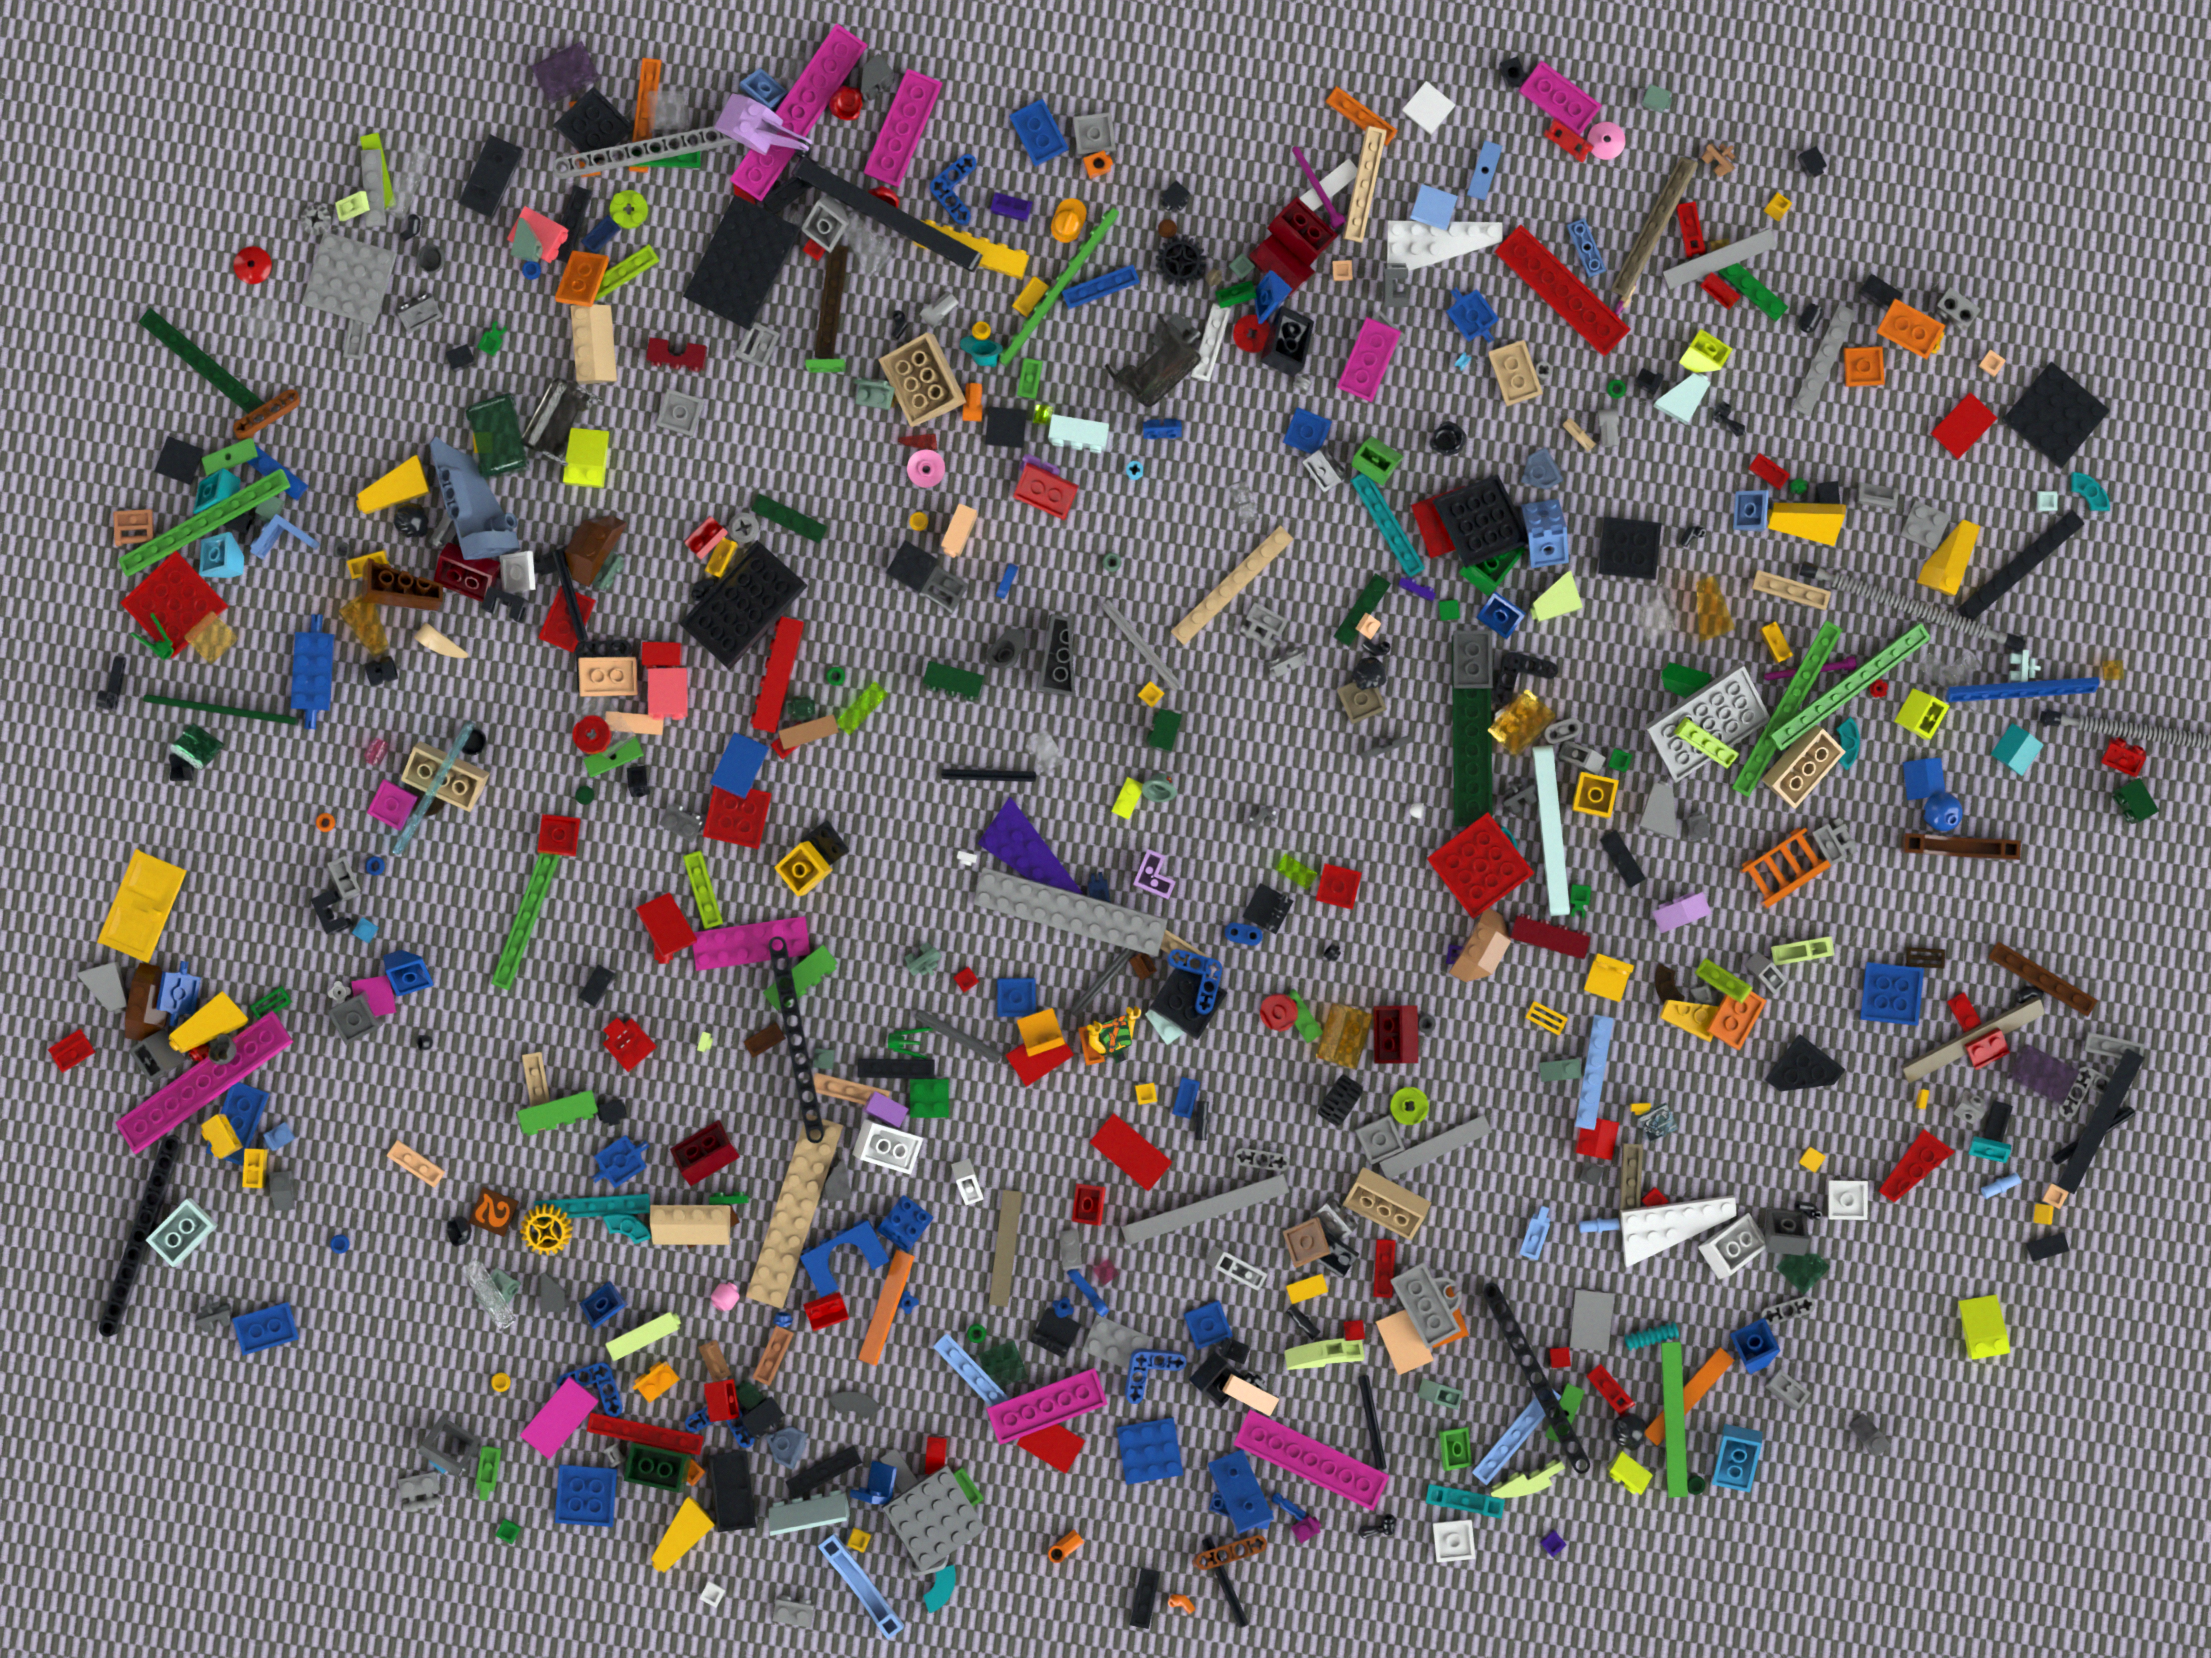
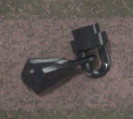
M1724 401L1718 403L1712 415L1713 420L1717 423L1724 421L1736 437L1744 435L1745 425L1727 418L1731 413L1732 407ZM1718 412L1720 413V414L1718 415V416L1720 417V419H1717V418H1716V415L1718 414Z
M1385 1514L1381 1519V1526H1361L1358 1534L1363 1539L1379 1533L1392 1535L1395 1532L1396 1518L1392 1514Z

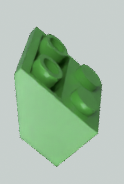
M1371 436L1355 454L1351 466L1384 486L1404 456Z

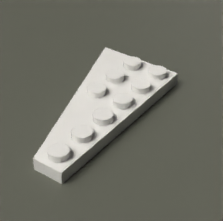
M1388 221L1387 263H1406L1408 272L1417 268L1426 267L1459 255L1502 243V222H1449L1447 230H1443L1419 221Z
M1734 1195L1620 1210L1625 1266L1629 1267L1735 1217L1736 1201Z

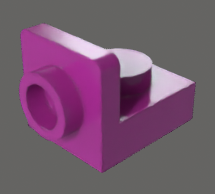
M1309 1514L1290 1528L1302 1544L1315 1534H1319L1321 1532L1319 1527L1322 1525L1316 1516L1312 1518Z

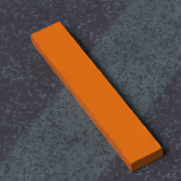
M642 58L632 143L649 140L653 137L662 60ZM629 167V171L648 173L649 167Z
M896 1250L863 1343L859 1360L877 1366L915 1256Z
M1721 1347L1715 1351L1683 1387L1684 1416L1735 1361ZM1664 1409L1645 1429V1436L1656 1446L1665 1438Z

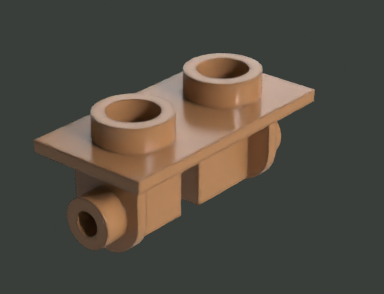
M717 1340L698 1347L713 1382L731 1375Z

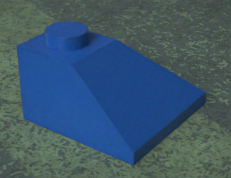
M404 950L383 955L385 971L397 997L434 986L422 956Z
M1765 1317L1730 1334L1750 1375L1767 1367L1781 1351Z

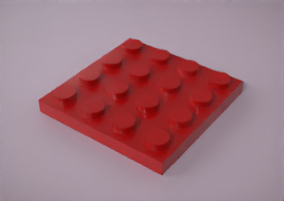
M178 551L171 554L120 602L156 642L160 640L165 641L150 615L154 613L166 635L173 642L171 647L174 649V652L170 656L172 659L229 607Z
M1489 812L1485 813L1426 858L1472 919L1476 918L1535 874Z

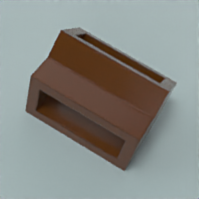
M1141 952L1129 960L1141 981L1157 971L1146 953Z

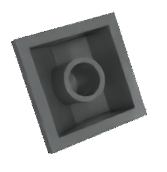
M1767 1209L1765 1227L1766 1252L1805 1256L1809 1242L1806 1214L1804 1212Z

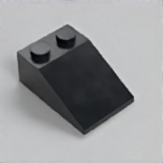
M1281 306L1264 344L1260 362L1294 377L1305 366L1314 321Z

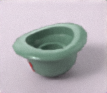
M1164 773L1153 775L1150 780L1145 781L1141 789L1143 795L1153 802H1166L1177 795V790L1173 787V780Z

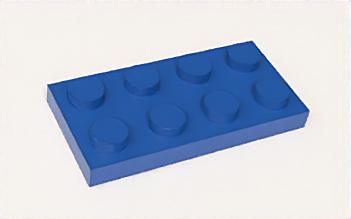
M240 1082L230 1087L220 1114L226 1115L243 1148L223 1158L224 1160L240 1166L244 1165L245 1148L248 1149L251 1146L270 1093ZM209 1142V1145H208V1148H207V1150H206V1153L213 1155V1153H212V1151H211V1149H210V1147H212V1145H211V1143Z

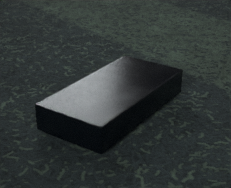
M1993 1100L1982 1137L2002 1142L2013 1106Z
M2064 1232L2026 1243L2032 1262L2070 1251Z

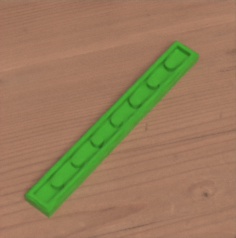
M540 853L491 984L510 991L561 855Z
M1661 1342L1668 1498L1688 1497L1681 1342Z

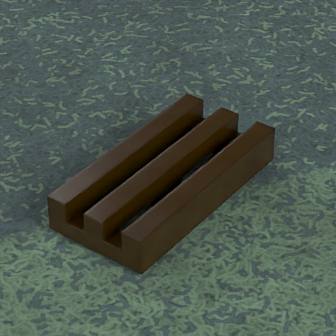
M1906 947L1905 966L1945 969V949ZM1911 951L1941 953V957L1911 955ZM1910 959L1941 962L1940 964L1910 963Z

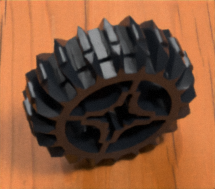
M1176 236V242L1174 243L1169 238L1168 242L1170 245L1168 246L1163 242L1162 246L1165 250L1158 249V253L1162 256L1158 255L1155 258L1157 261H1161L1156 263V268H1162L1158 271V274L1162 275L1165 273L1162 280L1165 281L1170 278L1169 285L1176 281V287H1179L1180 282H1183V287H1187L1186 281L1188 280L1193 285L1194 280L1192 278L1194 277L1199 281L1200 276L1197 273L1203 275L1205 272L1200 267L1204 268L1207 266L1205 262H1201L1207 259L1206 255L1200 256L1204 249L1197 250L1200 243L1197 242L1193 246V238L1186 242V236H1183V241H1179V236ZM1180 247L1177 255L1167 257L1171 250ZM1186 248L1194 253L1197 261L1186 256ZM1183 253V260L1186 264L1183 263L1181 270H1179V262L1176 260H1179ZM1165 262L1176 267V275L1167 269ZM1195 267L1190 274L1182 276L1185 268Z

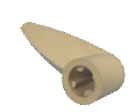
M426 622L414 636L421 644L442 655L455 658H467L469 656L466 651Z

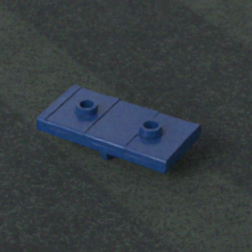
M1243 1449L1208 1463L1209 1471L1238 1534L1274 1520V1516Z

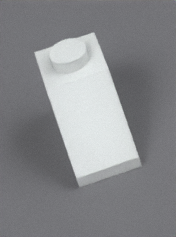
M970 1159L951 1164L965 1205L983 1200L984 1198Z

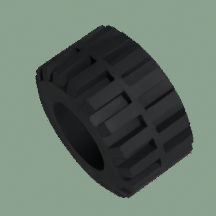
M1345 1074L1341 1075L1321 1103L1317 1114L1334 1126H1340L1360 1098L1363 1086Z

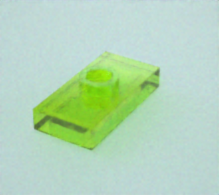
M1286 853L1275 869L1306 890H1308L1317 876L1316 872Z

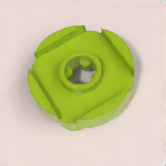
M621 191L614 195L610 203V215L620 227L634 229L646 220L648 204L644 197L636 191ZM627 205H631L634 208V211H631L629 215L624 211Z
M1405 1087L1399 1089L1393 1095L1390 1110L1393 1117L1399 1123L1414 1125L1425 1119L1429 1111V1103L1426 1095L1421 1090L1415 1087ZM1413 1101L1414 1110L1406 1111L1405 1102Z

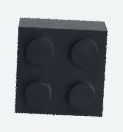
M904 540L887 569L886 575L920 594L939 561L934 556Z

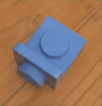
M286 1122L263 1134L265 1137L263 1139L264 1144L268 1149L271 1148L272 1151H276L296 1139Z

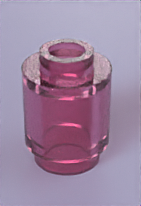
M377 737L371 740L363 755L366 758L365 762L376 766V764L381 765L388 751L389 743Z

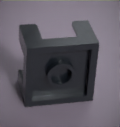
M488 586L481 609L488 613L496 614L499 602L509 607L512 605L509 617L516 622L523 623L529 601Z
M333 890L311 899L327 935H335L353 926L350 918L340 917L336 920L333 919L335 918L334 914L328 906L341 900L338 892Z

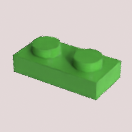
M1024 358L1017 396L1036 400L1043 361Z

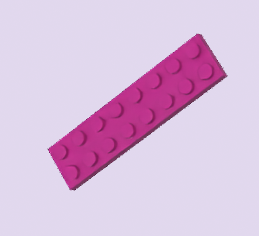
M1249 1409L1233 1445L1372 1511H1374L1389 1479L1388 1474Z

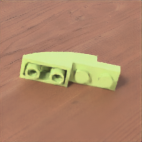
M1344 1338L1309 1343L1284 1351L1287 1370L1325 1367L1329 1363L1364 1361L1365 1359L1362 1340L1345 1341Z
M1554 1459L1545 1464L1546 1468L1543 1470L1536 1469L1529 1473V1478H1526L1523 1472L1520 1474L1515 1472L1508 1477L1509 1480L1502 1484L1500 1481L1491 1487L1493 1490L1489 1492L1492 1497L1500 1498L1532 1494L1553 1485L1549 1477L1565 1469L1561 1460L1556 1461Z

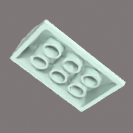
M841 1490L829 1492L830 1495L822 1497V1494L811 1495V1499L803 1500V1497L792 1499V1503L784 1504V1501L772 1503L773 1507L769 1508L770 1536L847 1521L850 1511L846 1492L841 1493Z

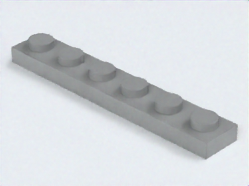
M1840 304L1838 305L1791 409L1810 416L1856 315V311Z

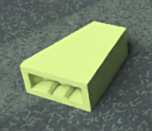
M1569 571L1532 604L1530 613L1533 620L1536 619L1537 623L1583 608L1572 572Z

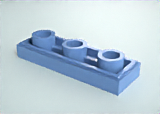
M1484 141L1467 196L1483 201L1486 200L1503 146ZM1487 169L1488 173L1483 174L1481 170Z
M1585 218L1568 224L1567 229L1588 279L1606 272ZM1588 245L1590 250L1586 251L1583 246Z

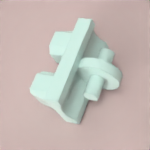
M2029 650L2010 654V664H2019V671H2009V682H2028V671L2029 678H2035V671H2041L2040 666H2035V659H2030L2028 666Z

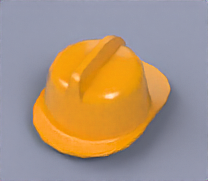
M1069 198L1062 201L1057 207L1051 223V232L1058 241L1068 243L1074 241L1079 236L1087 215L1086 207L1081 201Z

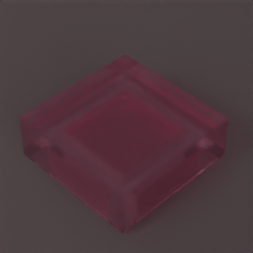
M1107 1259L1093 1269L1103 1285L1120 1275L1110 1259Z

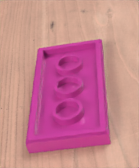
M1542 60L1518 90L1519 93L1578 135H1581L1602 107L1600 103Z
M1366 317L1337 388L1373 402L1402 331Z
M569 1376L521 1432L520 1436L550 1460L595 1407L599 1399Z

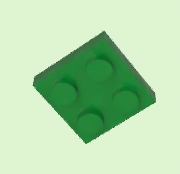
M910 1079V1118H949V1079Z

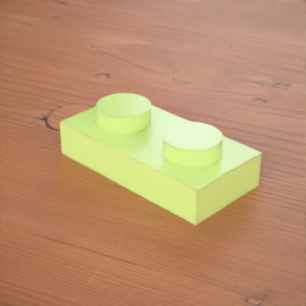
M359 191L335 203L339 221H346L370 210L366 191Z

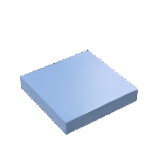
M1422 184L1410 219L1447 230L1458 196Z

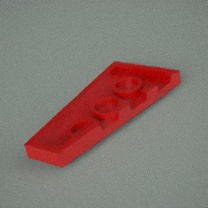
M1922 1129L1878 1192L1895 1203L1955 1151L1925 1129Z

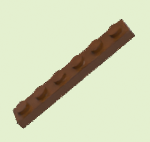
M1999 941L1995 943L1987 957L2086 1017L2090 1015L2098 1001Z

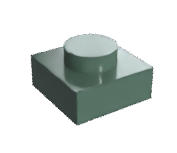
M1243 253L1229 265V268L1241 281L1256 267Z
M815 1048L813 1068L833 1069L835 1050Z

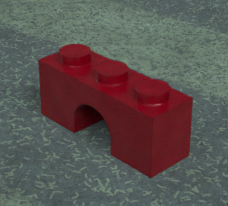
M649 337L646 361L650 363V366L662 367V365H668L669 369L680 370L682 367L688 368L689 372L694 373L705 370L708 350L706 345L687 343L686 351L683 355L673 356L669 352V340Z

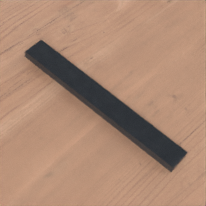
M2126 1048L2056 1186L2075 1194L2145 1057Z

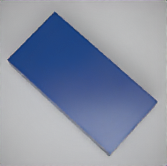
M1181 1078L1172 1111L1173 1115L1191 1119L1200 1085L1199 1081Z

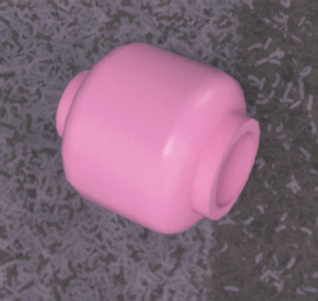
M730 1282L718 1284L711 1295L712 1305L722 1312L731 1310L739 1299V1294L736 1291L738 1288Z

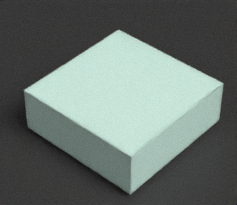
M2057 491L2037 492V511L2058 510Z

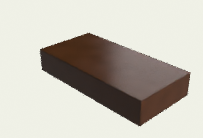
M777 1022L743 1042L752 1058H755L786 1039Z

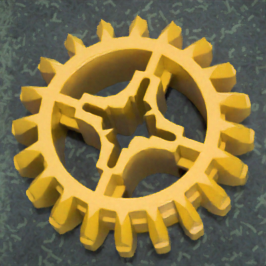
M545 1203L542 1209L539 1205H536L535 1211L530 1209L528 1211L529 1215H524L525 1221L521 1222V1226L524 1228L520 1229V1233L525 1234L522 1236L523 1241L528 1240L526 1247L533 1246L532 1252L539 1249V1255L546 1251L548 1256L550 1255V1250L557 1254L558 1249L563 1250L564 1245L569 1244L567 1238L572 1237V1233L569 1231H572L573 1226L568 1225L571 1223V1219H565L567 1216L566 1212L560 1214L561 1207L554 1210V1205L551 1204L549 1209ZM539 1217H550L546 1221H543L541 1219L537 1220V1218ZM555 1221L560 1224L562 1234L558 1233V1230L554 1227ZM551 1224L549 1230L543 1234V1229ZM531 1225L538 1231V1238L533 1235ZM545 1239H552V1240L555 1239V1240H556V1241L548 1242V1243H547V1242H543Z

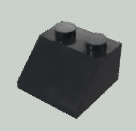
M1214 1351L1189 1380L1205 1396L1221 1408L1231 1397L1222 1391L1230 1375L1233 1374L1240 1379L1244 1377Z

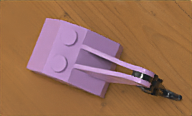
M732 93L714 127L715 130L763 155L767 154L772 144L794 148L796 151L795 155L799 158L803 157L816 165L819 164L818 161L809 158L812 152L810 148L811 140L782 127L783 120L768 107L751 98ZM779 132V133H781V134H783V135H785V136H788V137H790V138H786V137H783V136H779V135H777V133Z

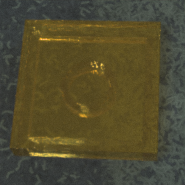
M210 611L184 636L210 664L214 663L239 639L213 611Z

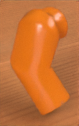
M1173 1594L1167 1601L1170 1607H1183L1188 1615L1196 1610L1188 1597L1183 1594Z

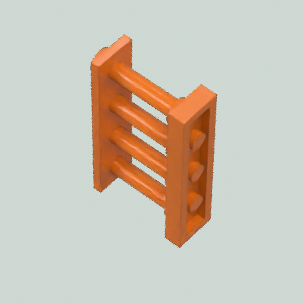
M1800 827L1790 832L1791 837L1756 860L1749 859L1742 864L1743 868L1739 870L1741 874L1748 871L1764 894L1763 898L1765 900L1761 904L1765 909L1831 867L1828 860L1822 862L1821 859L1817 858L1802 834L1808 831L1806 827L1800 829ZM1794 839L1797 840L1812 863V869L1807 872L1805 869L1802 870L1786 846ZM1779 849L1796 873L1795 877L1797 879L1791 883L1785 879L1770 856ZM1763 860L1780 884V890L1776 893L1770 891L1754 867Z

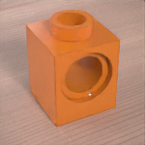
M1104 150L1083 158L1089 179L1111 172L1113 162L1110 154L1106 155ZM1096 160L1104 162L1102 168H1096L1093 164Z

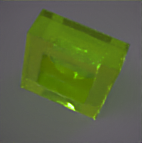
M1037 404L1033 423L1050 426L1054 407Z

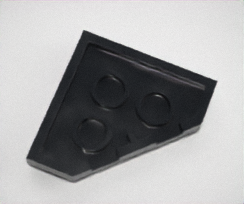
M1799 1034L1764 1080L1779 1092L1834 1085L1846 1069Z

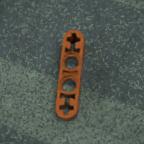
M293 389L286 390L236 421L233 425V430L238 441L241 442L248 438L253 439L254 433L299 406L301 399L298 392ZM274 406L280 407L279 410L276 412L270 411V409ZM256 417H264L262 421L254 422V419Z
M1256 1535L1197 1553L1192 1560V1565L1199 1570H1208L1263 1552L1266 1549L1267 1541L1263 1536ZM1255 1539L1262 1542L1259 1545L1260 1549L1257 1547L1249 1548L1248 1545L1255 1543ZM1238 1544L1244 1547V1553L1240 1556L1235 1553V1546ZM1219 1550L1226 1552V1559L1224 1561L1217 1559V1552ZM1201 1556L1206 1560L1205 1565L1199 1564V1561L1202 1560Z

